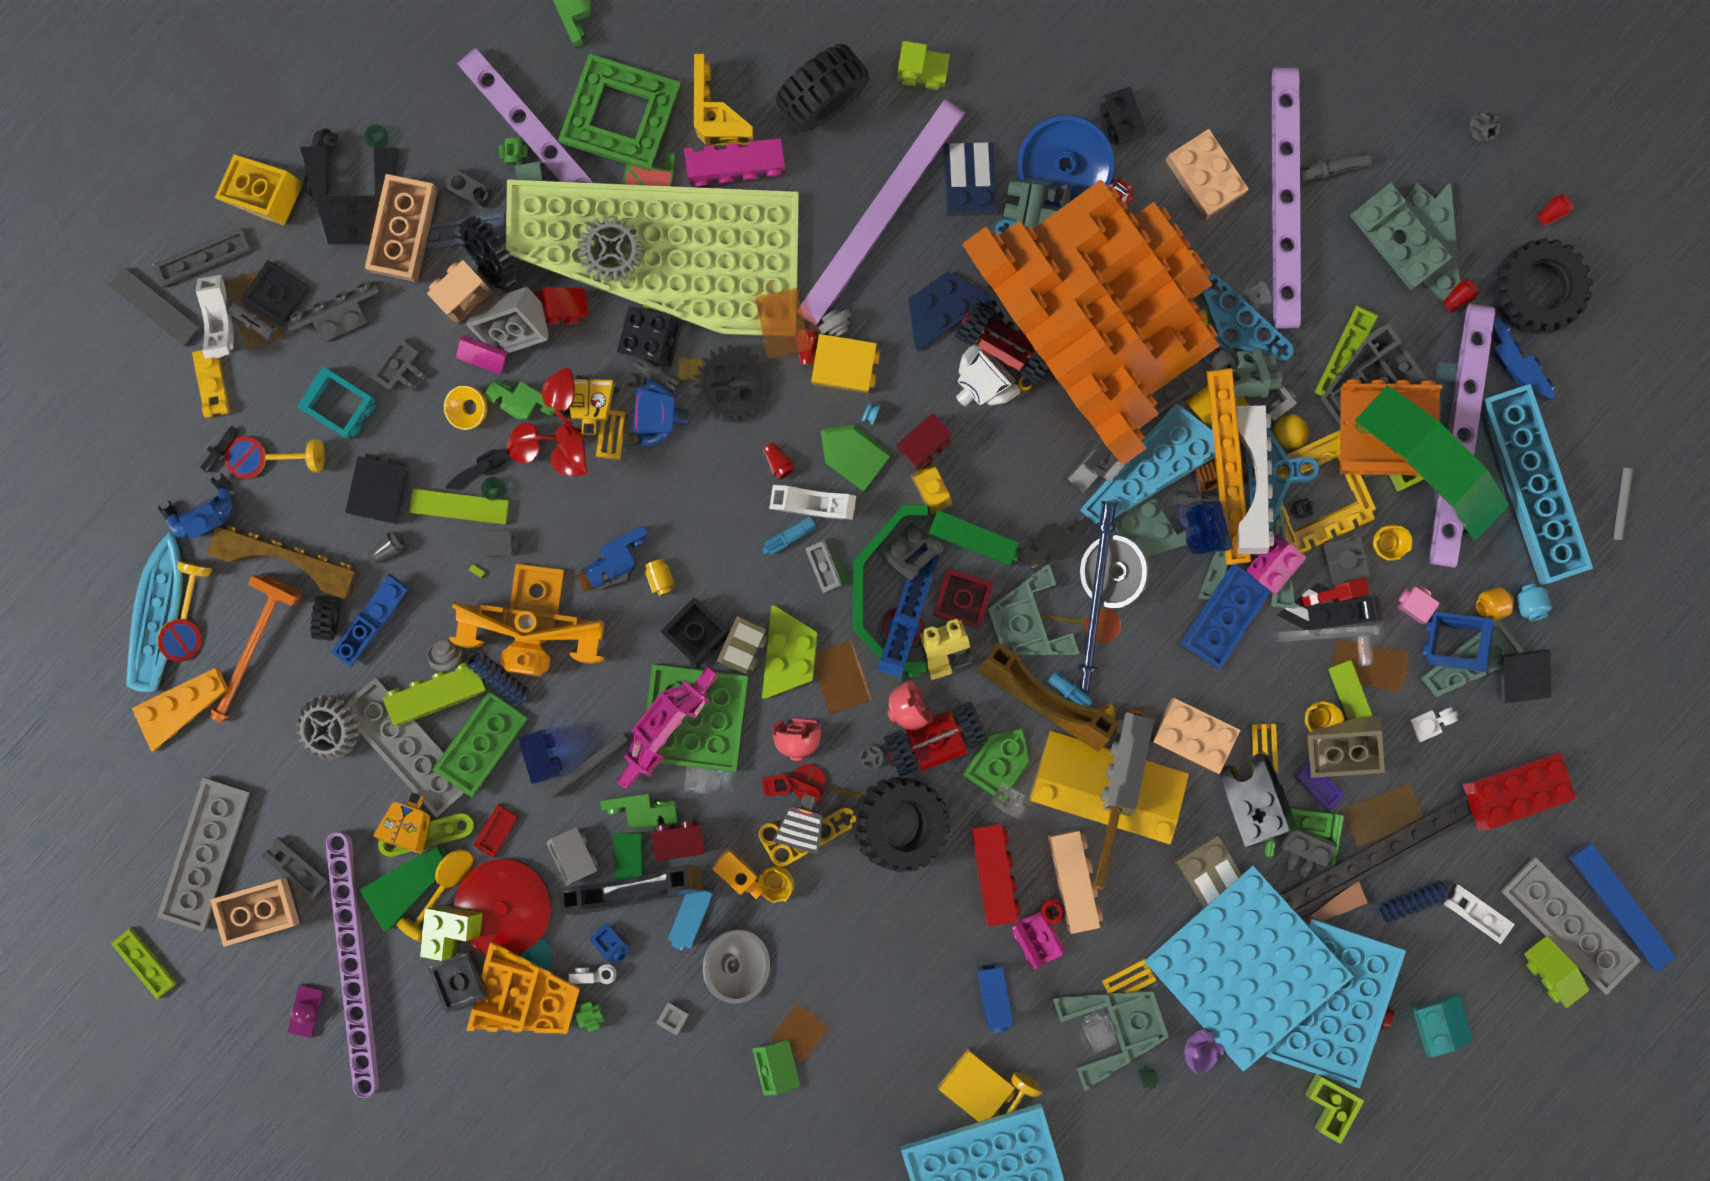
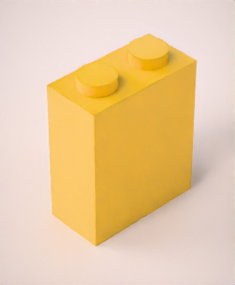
M819 334L811 383L813 385L869 394V388H874L876 374L872 373L873 364L878 365L880 350H876L877 343Z
M969 1048L938 1085V1089L978 1122L997 1117L1000 1113L998 1111L1003 1103L1007 1105L1015 1095L1013 1092L1015 1089L1014 1085Z

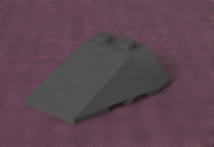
M1387 322L1367 336L1321 396V400L1340 425L1341 386L1343 383H1347V380H1361L1362 384H1371L1373 380H1385L1386 384H1396V381L1408 380L1411 381V384H1421V381L1429 380Z

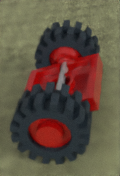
M976 299L962 320L955 337L972 347L982 333L978 344L979 348L986 354L993 355L1002 360L1007 366L1014 367L1019 371L1021 369V376L1038 384L1049 368L1046 362L1034 348L1030 350L1032 344L1025 335L992 317L993 308Z
M972 701L953 708L959 723L957 726L949 710L934 716L933 722L917 730L905 729L911 743L909 746L902 730L884 737L889 750L888 753L900 777L918 771L912 754L916 755L922 771H925L968 753L961 735H964L969 749L988 742L982 722Z

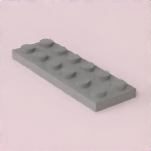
M375 677L344 706L352 705L349 711L351 714L357 713L353 719L355 722L360 723L356 729L361 732L360 734L415 794L424 797L423 804L437 818L458 800L464 792L432 770L444 751L416 720L396 728L393 727L383 698L387 697L386 693L389 690Z
M206 777L202 778L157 917L202 932L206 930L212 912L210 899L217 897L251 792Z
M1533 857L1500 890L1605 995L1641 961L1536 857Z

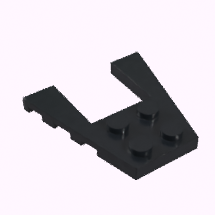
M300 146L299 151L302 155L307 178L309 179L326 244L370 245L386 174H393L398 148H372L374 196H327L325 147Z

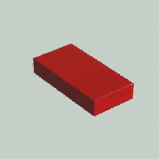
M497 804L473 846L490 857L495 858L519 816L502 805Z

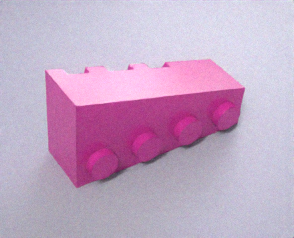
M781 138L750 141L747 143L748 147H743L741 143H731L724 146L723 149L714 147V145L704 146L699 152H693L692 147L684 148L690 185H695L696 188H706L710 186V183L714 182L726 185L733 183V179L743 178V181L756 180L759 175L767 174V177L780 176L781 172H785Z

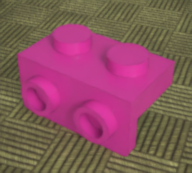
M1276 534L1274 545L1269 546L1268 554H1260L1252 562L1247 572L1276 595L1307 557L1279 534Z
M1041 910L1019 920L1012 926L1013 936L1020 943L1024 950L1026 961L1032 965L1034 970L1066 953L1052 924L1047 923L1042 918Z

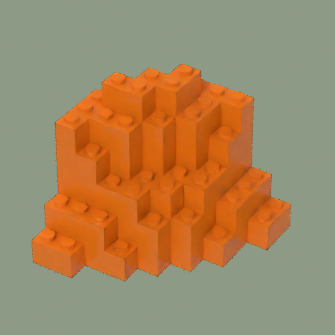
M1101 179L1033 229L1030 225L1025 228L1020 220L1000 235L997 232L992 234L987 227H984L962 243L982 276L994 289L1015 323L1024 332L1036 352L1046 362L1057 381L1067 391L1076 407L1095 428L1108 449L1124 465L1147 449L1142 442L1145 437L1139 428L1159 415L1154 407L1158 403L1151 394L1219 347V344L1214 339L1218 334L1211 324L1205 326L1203 321L1206 317L1193 300V298L1212 286L1208 279L1211 273L1196 251L1193 253L1189 252L1188 249L1191 245L1175 223L1171 226L1168 222L1172 219L1164 207L1159 209L1155 202H1152L1133 216L1112 185L1107 187Z

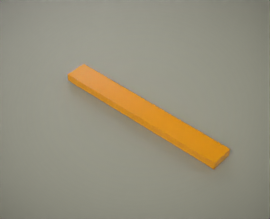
M1232 368L1207 371L1225 561L1227 565L1251 562V554H1238V526L1247 513Z

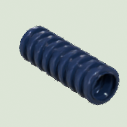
M478 651L470 657L467 664L468 669H473L475 674H478L486 683H490V686L495 688L497 692H501L502 696H506L507 700L512 701L514 705H518L526 699L529 689L526 686L523 687V684L518 682L516 678H512V675L506 673L505 669H501V666L495 664L494 660H490L489 656L484 655L482 651Z
M1438 880L1435 885L1431 883L1429 887L1423 886L1422 890L1418 888L1415 889L1414 893L1412 891L1408 892L1407 896L1403 894L1401 898L1395 897L1394 901L1387 900L1386 904L1382 902L1379 908L1384 920L1387 923H1391L1392 919L1395 921L1399 920L1400 916L1404 918L1407 913L1412 915L1413 911L1419 912L1420 908L1424 910L1427 909L1428 905L1430 907L1434 906L1435 902L1440 904L1441 900L1447 901L1449 896L1443 882Z

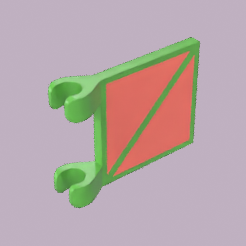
M666 152L664 169L652 167L651 172L626 164L623 184L672 187L676 162L675 153Z

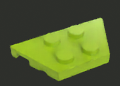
M771 605L762 698L766 699L813 681L818 632Z

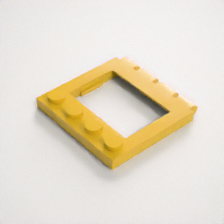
M1340 430L1286 455L1289 459L1312 458L1318 463V466L1337 457L1340 462ZM1304 464L1300 470L1304 473L1314 467L1310 464ZM1279 466L1276 469V473L1279 477L1285 478L1289 476L1290 470L1286 466ZM1253 470L1252 474L1255 478V470ZM1344 474L1357 499L1356 502L1298 529H1292L1289 522L1290 518L1282 503L1280 509L1283 510L1287 541L1301 553H1304L1311 549L1308 541L1310 539L1314 546L1317 547L1333 539L1330 531L1332 529L1336 536L1339 537L1355 529L1352 521L1354 519L1359 527L1374 521L1375 517L1372 511L1376 508L1361 474Z

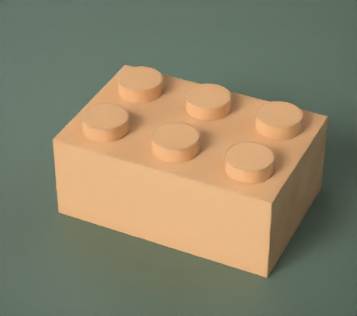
M1210 129L1170 153L1165 160L1204 220L1242 197L1249 190Z
M464 260L460 263L458 261L453 263L447 270L448 274L442 280L440 278L436 279L429 286L430 291L427 293L457 325L473 311L476 304L483 302L492 293L491 289Z
M1171 698L1150 742L1214 773L1220 774L1239 735L1240 729L1180 700Z
M286 877L210 899L223 947L300 924Z

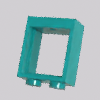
M322 366L297 407L350 440L352 436L355 438L362 428L360 423L364 417H369L375 408L373 403L376 399ZM332 379L363 398L344 429L313 410Z

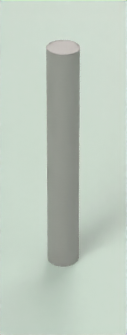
M1623 468L1614 540L1623 541L1633 473L1632 468Z

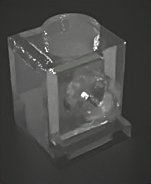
M687 767L684 791L689 792L691 787L695 788L694 792L709 794V789L719 790L721 776L716 775L717 770Z
M1002 782L990 802L1021 822L1032 806L1024 800L1026 795Z

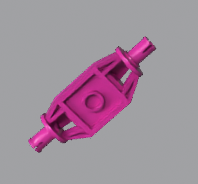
M706 666L694 683L684 680L682 682L683 685L661 692L632 729L630 752L624 755L629 765L620 777L616 779L619 785L628 790L640 773L649 777L653 774L651 771L664 758L658 749L666 743L668 736L681 724L686 714L695 719L705 703L711 701L706 691L715 679L719 677L716 672ZM689 693H692V694H690L689 696H687L686 698H684L683 700H681V701L678 700L679 698H681V697H683V696H685V695H687V694H689Z

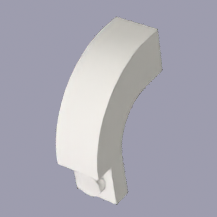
M222 275L198 278L196 294L204 320V357L220 358L224 355H229L230 350L234 349L232 316L228 314L230 304Z
M773 485L769 509L821 518L853 520L856 496Z

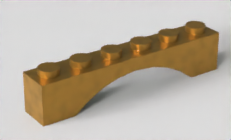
M224 524L223 528L215 527L207 555L233 563L258 556L282 558L303 569L316 582L322 592L343 599H350L358 572L352 571V565L339 561L337 566L329 563L330 558L316 554L315 558L306 556V550L293 547L292 551L283 548L284 543L270 539L269 543L260 541V535L247 532L246 536L237 533L238 528Z
M999 642L994 645L977 671L1097 752L1109 741L1119 724V721L1098 708L1074 703L1048 689L1028 671L1017 654Z

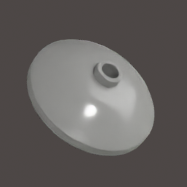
M1110 535L1101 605L1109 608H1120L1130 605L1141 596L1148 582L1149 567L1147 558L1137 543L1124 536ZM1099 539L1088 547L1080 567L1082 585L1091 599ZM1121 567H1122L1123 570H1124V573H1123L1122 576L1119 574V569H1120Z
M744 930L724 932L713 940L705 953L703 960L704 981L710 992L724 1002L737 1004L749 1001L763 989L769 976L770 958L767 948L762 940L751 932ZM728 961L731 962L730 968H727Z

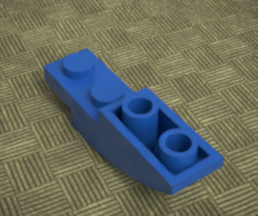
M1500 317L1496 318L1493 323L1492 337L1497 346L1490 349L1496 362L1519 386L1531 384L1534 396L1544 401L1556 397L1554 394L1555 387L1551 380L1546 379L1542 373L1543 366L1539 359L1534 358L1532 354L1523 359L1521 346L1518 342H1514L1509 334L1511 333L1509 325L1506 321H1502Z
M388 574L331 653L348 666H353L399 607L398 604L410 588L392 574Z

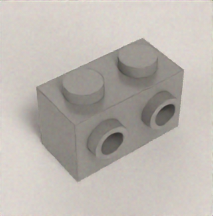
M577 827L555 836L547 842V846L566 886H570L597 872V861L592 853L589 854L585 846L587 845L586 837L582 831H578Z

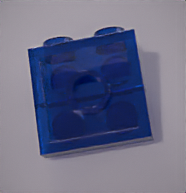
M1193 502L1179 507L1181 512L1180 521L1185 527L1187 535L1186 543L1192 554H1206L1211 551H1228L1233 549L1221 502Z

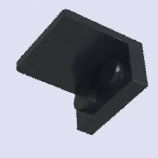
M630 306L627 311L617 352L671 367L683 321L670 314Z

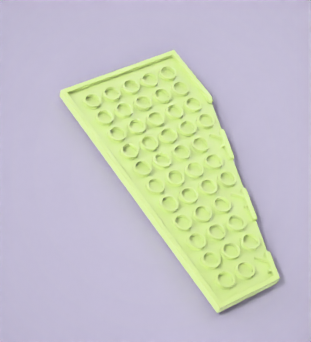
M507 180L506 250L510 251L509 256L723 335L796 336L799 192ZM604 216H607L608 223H612L613 216H616V224L619 225L625 219L627 221L624 226L626 229L630 225L635 227L631 232L632 235L640 233V237L635 242H643V247L636 249L643 252V257H635L641 262L640 266L631 264L635 269V273L631 274L626 270L628 277L625 280L618 274V282L613 281L612 275H609L608 282H604V274H600V277L596 280L594 276L597 271L593 270L588 274L586 270L590 264L585 266L580 264L586 257H578L577 255L579 251L585 250L577 246L580 241L586 242L580 237V234L582 232L589 234L586 230L588 224L595 229L593 223L595 219H598L602 225ZM603 231L600 233L609 239L620 235V233L615 231ZM593 238L590 250L595 260L601 253V248ZM625 240L620 246V251L628 261L630 246L628 241ZM617 243L615 245L611 244L610 247L607 244L604 256L611 253L612 255L615 254L614 250ZM606 260L601 264V266L606 268L621 266L613 260Z

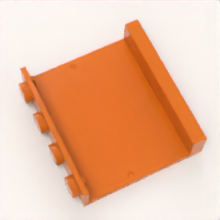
M1347 380V383H1343L1340 398V474L1419 475L1402 457L1370 434L1360 433L1354 427L1357 424L1354 420L1389 385L1439 421L1442 385H1436V381H1421V384H1411V381L1399 380L1396 381V384H1386L1385 380H1373L1371 384H1362L1361 380Z

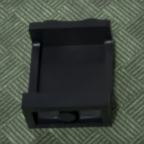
M365 453V457L357 456L345 513L397 524L399 515L396 513L405 472L408 473V467L403 466V461L389 458L388 462L379 461L380 456Z

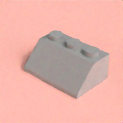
M528 287L476 304L466 322L469 329L483 343L508 353L547 341L549 338L542 302Z

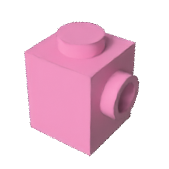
M1419 586V588L1412 587L1410 590L1406 588L1398 599L1401 603L1397 608L1419 623L1424 624L1428 622L1440 603L1431 597L1432 593L1429 590Z

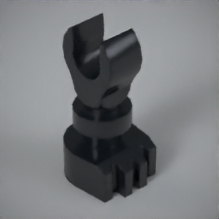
M1309 498L1295 501L1291 505V514L1297 519H1304L1314 514L1312 512L1315 509L1313 501H1308Z

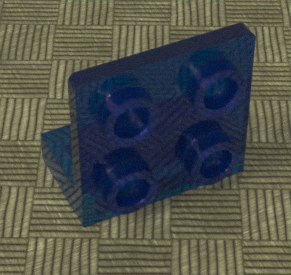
M543 729L518 737L531 784L560 776L559 771L562 770V764L559 756H554L552 747H555V741L552 733H547V729Z

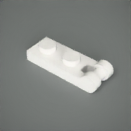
M1457 884L1453 889L1454 894L1444 902V905L1501 944L1515 924ZM1462 898L1468 900L1464 908L1458 905Z

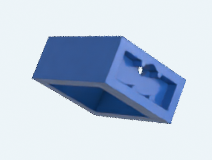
M1434 611L1433 619H1429L1427 624V633L1430 634V640L1424 643L1423 656H1427L1428 665L1487 672L1494 620ZM1440 626L1481 631L1477 660L1436 655Z
M1000 962L976 966L988 1029H993L994 1033L1008 1031V1026H1013L1003 966Z

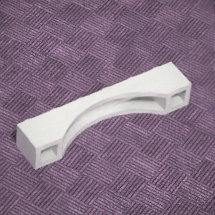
M1236 406L1239 441L1243 444L1251 458L1256 478V491L1253 503L1247 515L1238 526V554H1268L1269 546L1274 545L1273 531H1269V522H1273V508H1268V499H1272L1273 494L1272 484H1268V475H1272V461L1267 460V452L1271 451V437H1267L1266 428L1271 427V414L1266 413V406Z

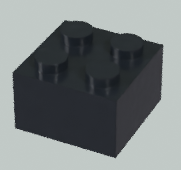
M695 597L660 631L662 637L696 669L720 647L730 633L729 629Z

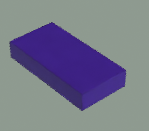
M1310 761L1294 776L1328 812L1346 795L1329 777L1311 778Z

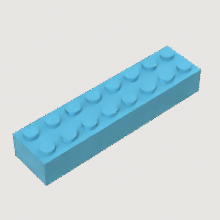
M1531 384L1483 399L1481 413L1539 584H1548L1593 569Z

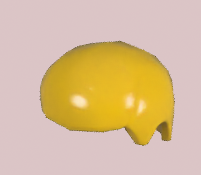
M1286 414L1274 422L1272 433L1282 449L1297 450L1308 442L1310 429L1308 423L1301 416Z
M1385 525L1373 537L1375 552L1385 560H1399L1412 549L1413 537L1409 530L1401 525Z
M1318 701L1307 708L1304 722L1308 730L1312 732L1344 722V715L1341 709L1334 703Z
M772 866L764 869L759 875L758 884L765 889L761 894L764 898L772 903L786 902L794 890V878L790 871L781 866Z

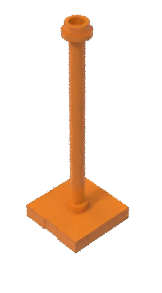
M266 573L251 576L248 583L249 586L266 593L269 598L227 686L229 690L223 694L217 709L212 708L211 710L212 714L210 717L220 723H224L225 719L229 717L226 711L277 602L282 601L290 606L304 603L308 595Z

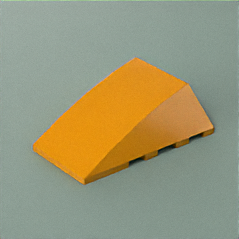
M490 941L482 972V978L489 996L474 1002L466 1031L487 1029L488 1032H497L498 1030L522 1032L524 1030L534 1031V1033L567 1034L580 988Z

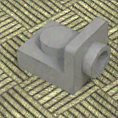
M1281 385V388L1275 390L1284 402L1277 400L1268 407L1271 414V424L1297 404L1294 400L1296 395L1289 387L1285 388Z

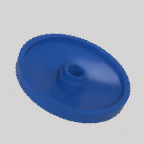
M1057 115L1047 118L1033 127L1022 142L1017 161L1019 179L1023 181L1025 177L1048 181L1051 188L1070 184L1072 185L1069 202H1071L1101 179L1107 187L1110 185L1114 172L1112 146L1105 133L1086 118L1076 115ZM1047 200L1045 202V205L1061 207L1062 205L1058 200H1054V202Z

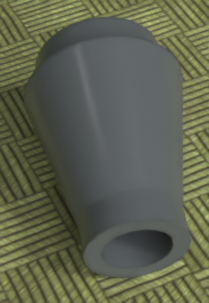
M397 532L387 533L368 552V555L377 564L382 560L402 553L405 543Z

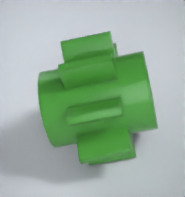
M507 138L505 139V145H499V156L501 159H505L504 164L522 165L523 159H528L529 147L523 145L522 139Z
M592 1000L581 1003L579 1005L581 1010L575 1011L579 1027L581 1029L587 1027L588 1032L599 1029V1023L604 1021L600 1004L593 1005Z

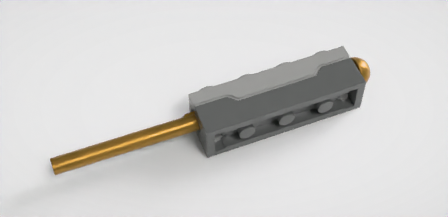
M1139 707L1130 709L1122 719H1118L1119 724L1115 729L1118 739L1117 742H1113L1110 755L1114 756L1113 763L1108 765L1105 778L1109 779L1107 787L1104 786L1101 794V801H1104L1103 810L1110 811V817L1094 888L1103 890L1105 886L1120 814L1131 817L1137 807L1154 719L1147 718L1144 710Z

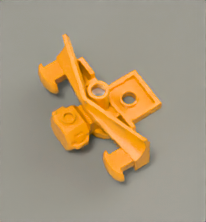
M516 564L509 609L486 605L460 604L456 601L453 603L452 608L456 609V621H458L456 637H449L453 644L464 648L482 646L485 642L477 640L478 627L515 638V641L501 653L500 664L509 673L541 676L544 672L548 671L550 657L543 650L541 644L549 640H579L577 653L570 652V656L578 662L595 664L605 659V657L597 656L599 640L603 641L605 623L602 620L590 621L582 620L578 617L559 615L564 570ZM534 585H541L544 589L542 596L539 598H534L530 594V590Z

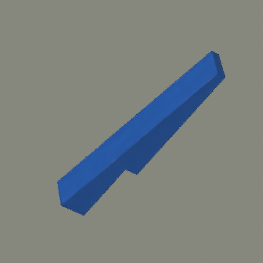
M923 547L914 555L912 563L926 552L927 549ZM934 556L924 565L913 580L906 579L877 669L878 671L901 678L939 556Z
M1586 842L1568 856L1596 892L1595 895L1655 972H1658L1676 958L1593 843Z

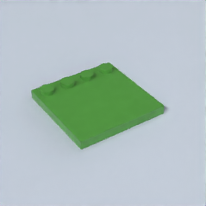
M652 664L647 710L662 691L683 685L682 682L684 680L694 683L703 670ZM716 672L719 677L715 679L706 691L711 701L705 703L695 719L687 714L684 716L681 724L672 731L666 743L658 749L664 756L659 763L737 772L749 676ZM689 693V694H687V695H685V696L679 698L678 700L681 701V700H683L684 698H686L687 696H689V695L692 694V693Z

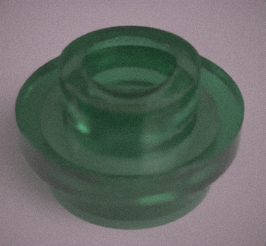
M377 124L369 126L364 133V140L371 148H382L389 139L387 130ZM376 133L381 135L378 141L373 140V136Z
M497 477L487 478L481 486L482 495L492 501L502 498L506 491L504 482ZM496 488L497 491L491 492L490 489Z
M1144 1065V1068L1139 1070L1143 1087L1156 1088L1159 1078L1155 1068Z

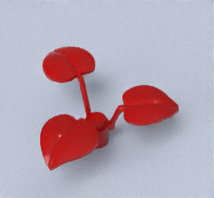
M563 368L551 375L545 381L542 388L544 404L547 407H554V413L565 424L557 428L555 435H537V427L534 424L522 423L511 432L507 443V452L515 461L526 464L532 462L538 456L540 451L538 440L559 441L557 442L558 448L551 454V464L554 470L566 476H582L588 474L585 447L582 442L584 435L580 428L572 426L573 422L569 421L559 411V409L563 411L568 410L574 401L575 386L570 368Z

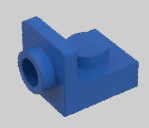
M607 922L589 938L604 959L612 964L624 960L632 949Z

